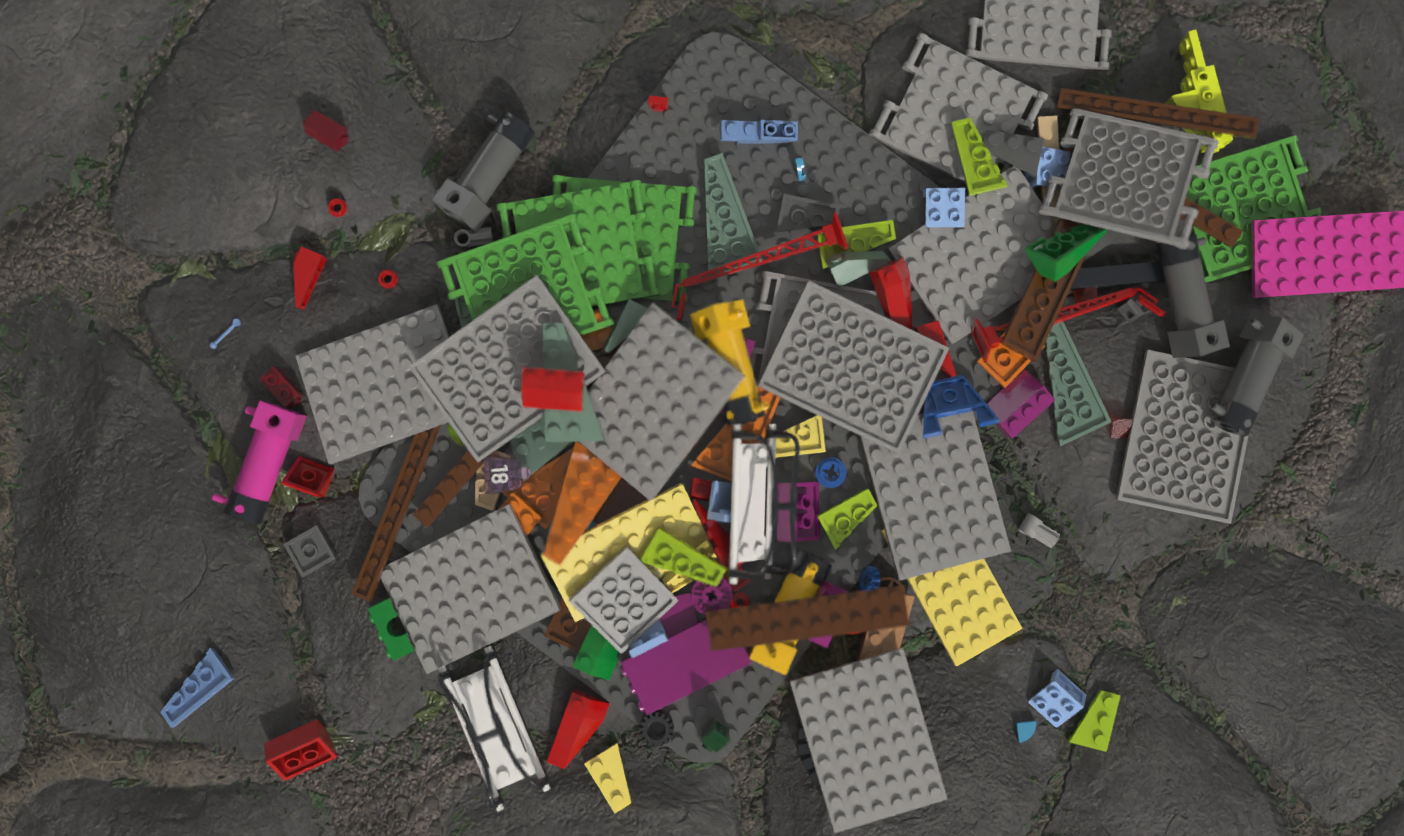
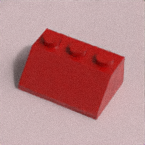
M523 368L521 386L522 406L525 408L582 412L585 372Z
M318 720L309 722L264 743L265 762L284 781L337 758V753L329 734Z

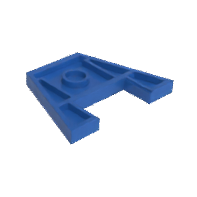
M964 375L935 380L924 401L922 439L942 435L938 418L974 411L979 427L999 423V418Z

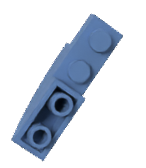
M721 120L720 141H735L740 144L798 141V121L760 120L755 122Z

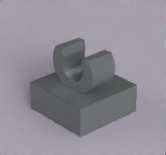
M1131 298L1117 308L1129 323L1144 313L1141 309L1143 305L1138 302V299L1134 302Z

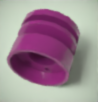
M724 577L721 578L717 586L696 580L691 591L692 603L697 611L703 615H706V611L727 609L732 600L730 584ZM714 590L717 597L709 600L706 593Z

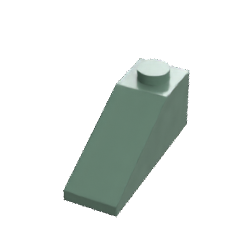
M884 251L842 252L831 256L825 262L833 281L839 288L891 261Z
M630 299L626 300L601 353L606 354L623 342L633 331L648 308Z

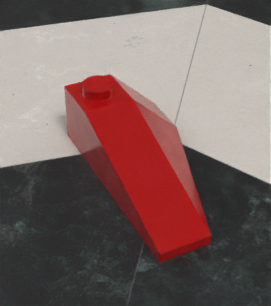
M901 257L869 271L885 317L913 330L910 273L904 257Z
M694 499L692 502L713 545L719 562L727 568L726 572H728V569H730L731 536L716 520L707 519L708 512Z
M574 689L547 763L565 769L602 724L610 703Z

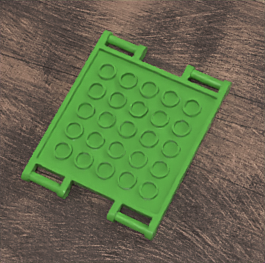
M1297 135L1211 161L1209 166L1210 174L1206 179L1192 174L1186 198L1243 230L1234 246L1230 248L1194 226L1191 227L1192 234H1196L1197 239L1202 237L1206 239V244L1199 246L1201 262L1206 274V283L1252 269L1251 220L1321 216V207L1310 211L1307 210L1296 176L1308 172L1307 166H1304L1297 144ZM1288 144L1297 169H1294L1286 146Z
M559 175L552 176V182H554L553 195L561 193V183L567 184L566 193L627 183L623 181L564 177ZM641 183L640 191L647 219L632 222L639 259L654 256L653 268L660 295L640 299L672 302L675 269L680 270L679 284L683 283L682 280L687 279L688 270H690L689 263H676L679 226H694V220L692 219L694 196L697 194V188ZM628 189L631 215L637 213L633 190ZM681 194H687L685 219H679ZM640 265L644 291L649 290L646 267L645 265ZM684 286L679 287L675 302H680L682 292L686 294Z
M641 180L497 204V211L500 212L504 235L502 239L512 236L507 210L513 209L517 234L576 214L583 242L587 245L589 251L574 257L586 291L602 287V296L605 304L660 295L653 268L654 256L638 258L632 223L647 219L640 191L642 186ZM628 189L633 190L637 213L631 215ZM565 224L564 228L571 248L575 249L577 245L570 225ZM640 265H645L649 284V290L644 291ZM595 297L589 298L592 307L598 306Z
M576 214L437 262L449 291V299L452 300L464 295L472 321L538 275L580 336L614 325L602 296V287L587 292L574 256L589 251L587 245L583 242ZM565 224L570 225L577 245L575 249L571 248L564 228ZM451 264L454 266L461 289L456 290L448 267ZM591 297H595L603 320L602 322L597 323L589 300Z

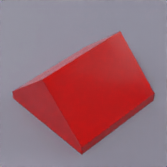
M298 456L281 484L316 497H325L335 469Z

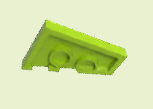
M865 488L816 515L835 550L852 533V530L875 509L877 504L869 489Z
M1099 690L1082 721H1079L1075 732L1067 741L1107 752L1120 695Z

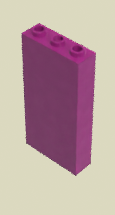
M707 618L697 624L668 637V641L633 658L629 656L623 659L620 669L624 677L628 676L631 682L628 684L633 694L636 693L639 698L637 703L642 712L645 711L649 715L751 664L752 661L745 647L711 651Z

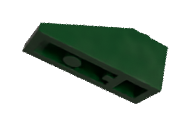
M712 719L700 738V742L703 743L702 747L709 752H712V750L718 752L729 743L730 733L727 727Z

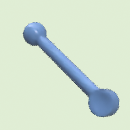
M237 318L234 319L233 324L220 337L210 342V348L215 349L217 344L234 327L241 325V321Z

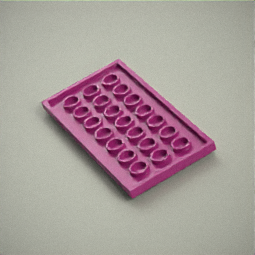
M1404 211L1251 220L1252 297L1404 288Z

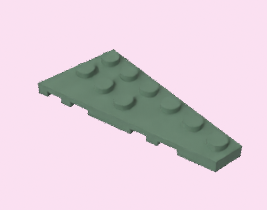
M723 153L704 159L708 271L759 252ZM757 257L748 261L755 263ZM743 262L742 265H741V267L746 266V265H749V264ZM738 264L731 267L737 269Z
M1064 322L1054 324L1045 342L1051 395L1055 399L1053 411L1058 447L1112 421Z
M543 323L544 369L580 372L564 323ZM585 382L582 412L545 409V442L605 441Z
M545 416L509 440L522 478V469H530L532 475L544 467V464L558 456L575 442H545ZM530 477L523 478V481L525 482Z

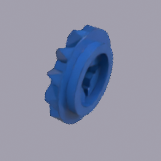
M825 458L816 467V478L824 487H838L846 478V467L837 458ZM833 464V471L839 474V476H831L828 481V474L823 469L829 470Z
M874 566L864 568L863 574L860 575V581H858L860 583L859 590L878 589L880 585L879 570Z

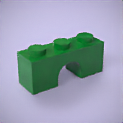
M389 598L369 608L368 616L378 629L376 631L378 638L385 643L387 656L395 661L415 651L416 648L411 643L409 633L398 635L392 631L391 622L400 614L396 611L392 598Z

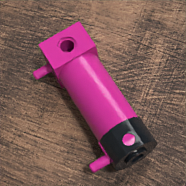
M259 401L257 409L247 406L245 409V413L254 416L250 427L255 428V432L233 489H231L228 497L217 493L212 496L213 501L226 505L224 513L238 520L261 524L270 502L269 499L291 441H298L307 417L301 413L263 401Z

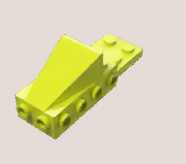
M1197 30L1189 31L1179 44V52L1184 56L1185 60L1183 64L1184 71L1187 74L1181 83L1182 93L1171 96L1165 104L1226 113L1214 65L1206 67ZM1183 128L1186 133L1218 140V147L1214 150V153L1219 152V149L1224 148L1233 140L1232 135ZM1201 145L1200 152L1204 153L1207 147Z

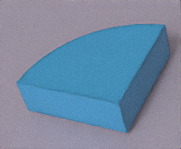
M802 158L795 159L794 166L798 181H803L806 179L803 168L805 167Z
M1035 720L1016 722L1019 743L1028 740L1034 734L1036 729Z

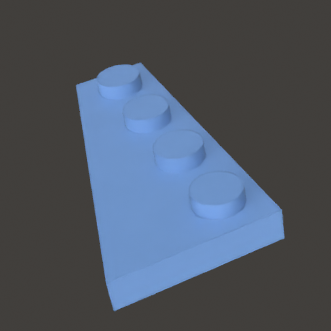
M210 648L207 651V655L196 665L194 672L190 677L186 678L180 690L172 696L162 709L161 714L171 728L176 727L235 679L214 648Z

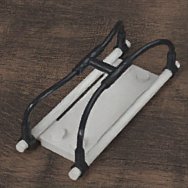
M769 424V430L766 433L768 442L758 434L741 431L742 425H734V429L731 431V439H733L730 569H728L727 576L731 584H736L737 578L748 580L749 578H756L764 573V579H772V574H789L796 567L795 524L797 523L798 489L796 488L800 445L794 434L788 431L776 430V424ZM754 438L761 442L741 444V439L752 440ZM776 438H791L795 445L789 502L778 503L779 489H777L775 463ZM767 467L766 536H764L765 484ZM789 510L792 562L788 569L772 565L776 526L778 525V511ZM765 559L762 567L755 573L738 569V562Z
M490 645L484 648L486 652L484 654V669L452 682L449 669L447 670L443 665L438 668V681L452 701L486 783L490 807L498 812L504 809L502 796L497 792L500 788L524 778L534 787L543 789L544 792L551 788L549 786L550 780L544 774L497 661V653ZM462 703H463L464 706H465V709H466L467 714H468V716H469V718H470V721H469L467 715L465 714V712H464V710H463V708H462V705H461ZM536 773L538 777L537 782L530 776Z

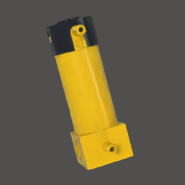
M738 300L716 304L690 314L695 336L700 340L706 339L707 345L746 376L723 406L727 425H743L765 417L764 410L769 408V404L761 400L742 329L750 327L744 301Z
M797 549L796 567L793 572L786 575L775 602L817 597L819 588L826 581L833 565L810 552L805 553ZM798 640L751 646L748 655L751 660L786 675L797 651L795 646Z

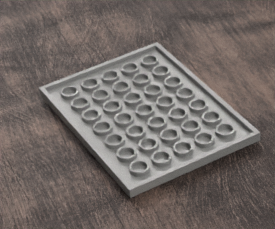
M1014 166L1001 174L1008 184L1006 188L965 198L964 227H926L923 225L888 249L894 260L904 257L910 273L912 287L935 321L939 320L942 332L951 345L972 332L971 328L974 319H978L980 324L983 325L1022 298L1035 270V266L1025 252V247L1042 237L1049 239L1056 226L1050 215L1044 216L1038 212L1040 206L1043 205L1022 172Z
M538 275L409 366L477 462L483 460L545 416V409L525 408L522 406L521 390L523 368L544 369L543 323H564L580 372H585L584 382L586 386L606 372Z
M808 281L758 387L899 454L949 348Z
M652 303L604 369L606 372L598 377L588 391L605 441L579 442L651 501L746 376L659 306Z
M438 304L296 355L328 464L337 463L448 423V420L409 367L449 338V333Z
M1145 350L1116 500L1231 524L1248 436L1235 435L1213 425L1210 420L1214 411L1210 408V405L1214 402L1218 404L1235 368L1185 357L1173 358L1171 354Z
M973 411L938 418L942 435L922 439L924 413L917 415L899 454L860 436L898 581L1011 551Z
M511 504L386 565L381 575V580L389 597L393 600L392 603L396 611L400 614L399 618L406 632L410 635L411 643L416 648L415 651L426 674L562 609Z
M902 647L790 681L834 833L947 800Z

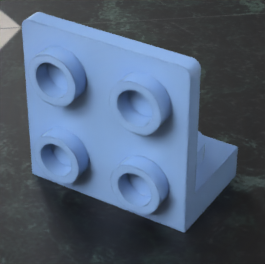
M1043 147L1036 178L1025 171L1023 172L1032 188L1037 186L1049 187L1048 180L1050 176L1065 178L1069 167L1070 152Z
M926 188L923 190V198H926V227H964L965 188Z
M712 481L707 519L731 523L732 483Z
M660 619L629 646V653L632 658L668 641V636Z
M1057 669L1052 673L1050 683L1030 698L1029 704L1052 725L1059 727L1084 707L1086 694Z

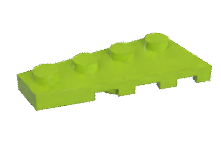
M966 118L951 122L969 196L1006 188L1008 184L1003 179L997 164L994 163L988 148L984 145L982 137L972 119Z
M893 220L842 227L848 249L843 251L838 244L829 247L828 245L819 247L822 270L828 268L825 261L835 254L842 252H865L895 240ZM824 233L817 235L818 242L826 241Z
M662 528L657 530L640 560L644 564L666 569L675 574L685 575L713 586L718 585L727 570L723 565Z

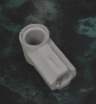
M491 227L480 228L477 233L472 230L461 229L455 233L454 241L462 249L483 246L493 242ZM461 235L469 237L468 241L464 244L459 243Z
M1029 513L1018 528L1026 536L1032 539L1035 538L1049 548L1056 544L1060 535Z

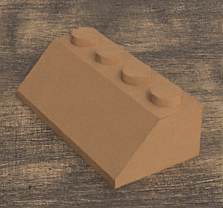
M905 593L909 618L915 596ZM906 626L865 631L857 654V661L900 648Z

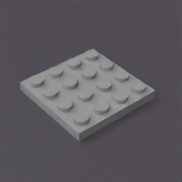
M625 546L579 588L568 601L622 654L676 604L678 599Z

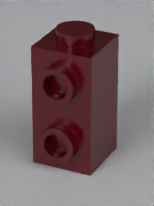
M316 110L303 122L307 135L336 152L348 143L347 128Z
M273 366L259 379L285 408H295L302 402L301 398L304 394L279 367Z

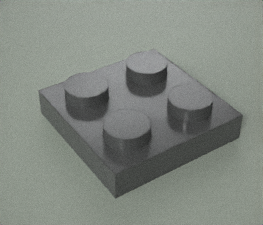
M319 525L310 528L283 544L302 578L337 559Z

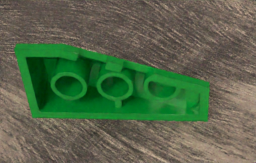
M1081 224L1072 227L1070 232L1064 234L1057 232L1054 233L1052 238L1045 239L1042 237L1025 247V252L1040 275L1056 282L1083 258L1107 232V229Z
M591 625L572 667L591 676L610 680L618 661V650Z

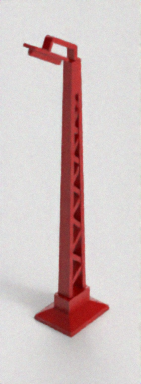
M837 212L833 215L832 224L823 226L819 231L682 280L683 283L675 285L671 304L673 308L678 309L676 321L682 320L687 297L682 292L679 306H675L679 287L684 286L687 288L825 245L829 247L838 244L843 251H847L848 245ZM824 233L826 241L820 243L811 237ZM806 239L815 244L802 248ZM801 241L798 250L789 246ZM783 247L792 251L779 255ZM778 250L775 257L767 254L769 252ZM762 255L769 258L763 261H759ZM757 257L755 263L748 261ZM743 262L749 264V265H746V266L741 267V265H742ZM738 264L737 269L731 267Z
M1131 287L1062 307L1054 324L1134 297L1135 293L1138 292L1143 295H1140L1138 298V302L1158 316L1163 317L1165 312L1156 306L1158 299L1142 288L1133 289ZM974 319L971 335L984 363L987 362L991 349L998 347L1003 337L998 338L996 333L1007 330L1010 323L983 328L978 319Z

